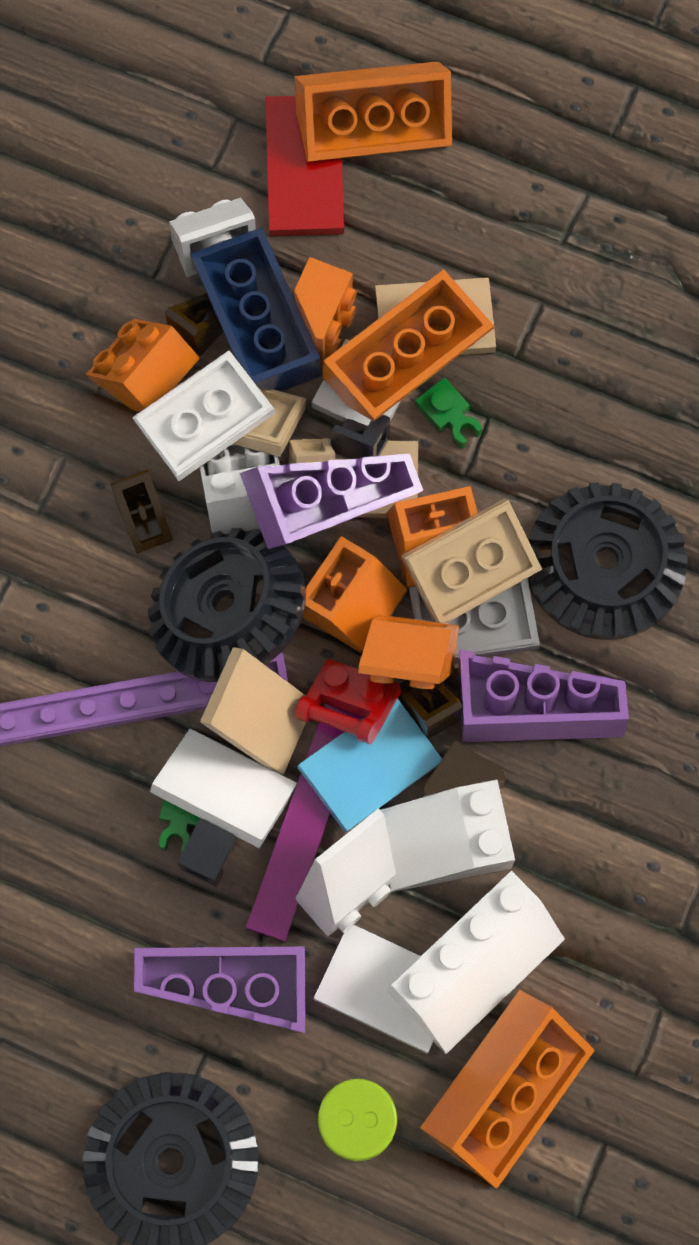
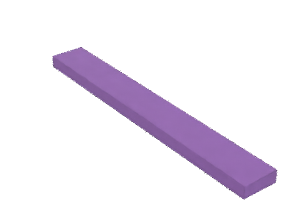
M282 652L266 666L288 682ZM177 671L0 703V747L205 710L217 682L198 681Z

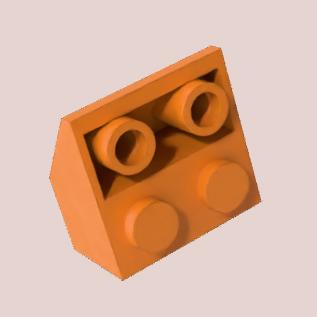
M309 257L294 289L295 302L320 356L321 371H323V361L340 349L342 339L338 337L342 328H349L354 319L356 306H353L357 290L353 289V273Z
M133 319L119 329L118 337L110 347L101 351L95 357L93 366L86 375L90 380L130 409L141 412L173 390L200 357L172 326Z
M471 486L397 502L386 512L406 588L416 585L401 556L477 514Z
M341 536L306 587V602L302 617L362 654L372 619L379 615L392 616L408 592V589L375 556Z
M379 615L372 619L359 663L358 673L369 674L370 681L394 683V678L410 680V686L415 688L433 689L435 684H440L454 673L459 625Z

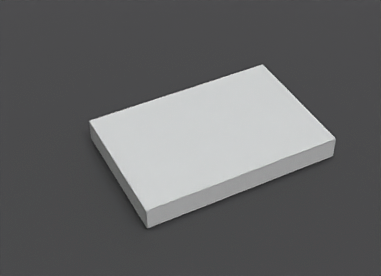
M227 351L132 418L176 479L180 481L276 413L273 406L233 354Z
M189 729L152 783L150 792L260 848L293 795L297 783Z
M355 925L344 932L313 1000L426 1054L433 1043V1039L388 993L391 984L421 956Z

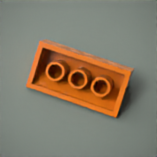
M440 62L294 76L296 114L307 161L452 146L451 71Z
M443 269L323 361L322 378L347 407L375 421L493 330L494 325Z
M519 990L420 1129L444 1150L497 1189L595 1050L551 1006Z

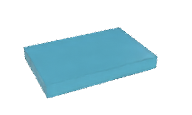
M397 699L371 745L358 741L356 735L344 732L300 763L297 768L346 833L437 767L442 758Z

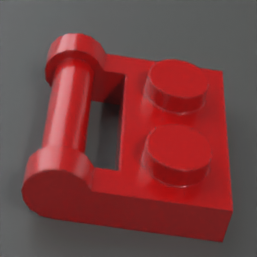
M327 659L307 695L299 700L295 717L306 723L313 720L356 735L358 741L371 745L401 693L400 683L395 681L394 683L370 681L369 674L358 673L359 669ZM323 702L366 718L359 720L322 707L321 704Z

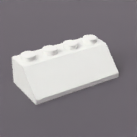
M511 871L394 981L388 993L446 1055L565 939L541 900Z

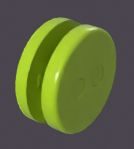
M365 1079L343 1081L334 1086L321 1102L318 1112L319 1132L329 1150L340 1158L349 1161L372 1159L381 1154L394 1137L397 1127V1112L394 1102L381 1086Z

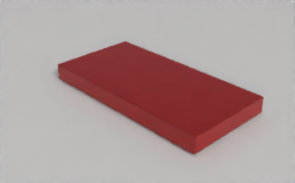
M265 97L269 236L344 234L342 158L307 161L296 114V97Z

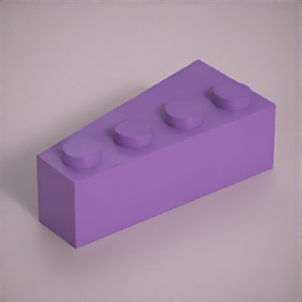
M410 453L349 460H328L315 463H294L281 466H259L240 473L268 549L288 544L423 491Z
M459 650V700L463 707L460 716L462 742L624 736L629 720L625 681L575 671L569 674L550 670V666L535 664L533 667L512 663L508 658L494 656L491 659L476 656L472 651Z
M305 946L134 948V991L305 1033Z

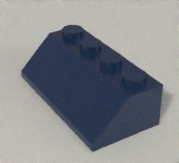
M262 227L190 254L234 357L259 389L287 390L321 377L320 356Z

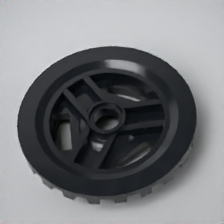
M599 482L589 483L588 487L580 489L575 487L568 490L562 497H556L550 502L543 513H540L528 538L542 568L539 572L528 577L530 589L541 608L549 617L567 630L578 635L600 640H615L635 636L662 620L672 609L681 593L688 565V558L684 549L685 541L683 535L679 534L675 526L676 521L672 515L668 516L662 510V504L656 499L652 501L643 496V491L636 488L633 490L622 488V484L612 483L610 486L599 485ZM601 513L622 515L637 523L639 528L635 530L600 518ZM558 546H570L576 580L569 581L563 573ZM603 550L610 551L616 556L617 565L611 569H604L597 564L595 555ZM644 571L653 579L633 597L622 599L618 594Z
M232 528L229 534L216 531L211 533L209 540H195L191 543L192 547L184 553L179 552L173 558L175 562L169 570L164 568L159 576L162 580L160 587L153 588L151 598L154 603L153 607L148 608V618L152 625L149 628L151 638L155 641V648L179 673L204 682H218L233 647L244 649L266 666L288 645L296 633L303 616L306 602V587L298 562L283 545L268 549L262 532L254 529L249 533L245 532L242 528ZM215 563H218V564L214 565L213 567L207 569L206 571L202 572L203 570H205V569L208 568L209 566H211V565H213V564H215ZM264 579L263 591L254 609L257 585L260 580ZM226 595L234 596V602L229 609L225 611L216 610L217 603L222 597ZM187 622H191L213 635L211 638H195L181 630Z
M164 1072L142 1077L134 1083L123 1087L115 1093V1096L107 1104H104L87 1135V1143L83 1152V1177L91 1200L90 1202L104 1224L124 1241L132 1245H207L227 1232L238 1221L251 1200L256 1186L259 1167L258 1146L255 1133L246 1113L238 1102L217 1084L193 1074ZM145 1113L153 1121L126 1156L117 1149L119 1140L136 1117ZM207 1120H211L226 1156V1160L215 1165L212 1164L197 1125ZM167 1149H176L182 1154L183 1166L175 1174H165L159 1167V1157ZM144 1198L186 1202L185 1217L142 1213Z

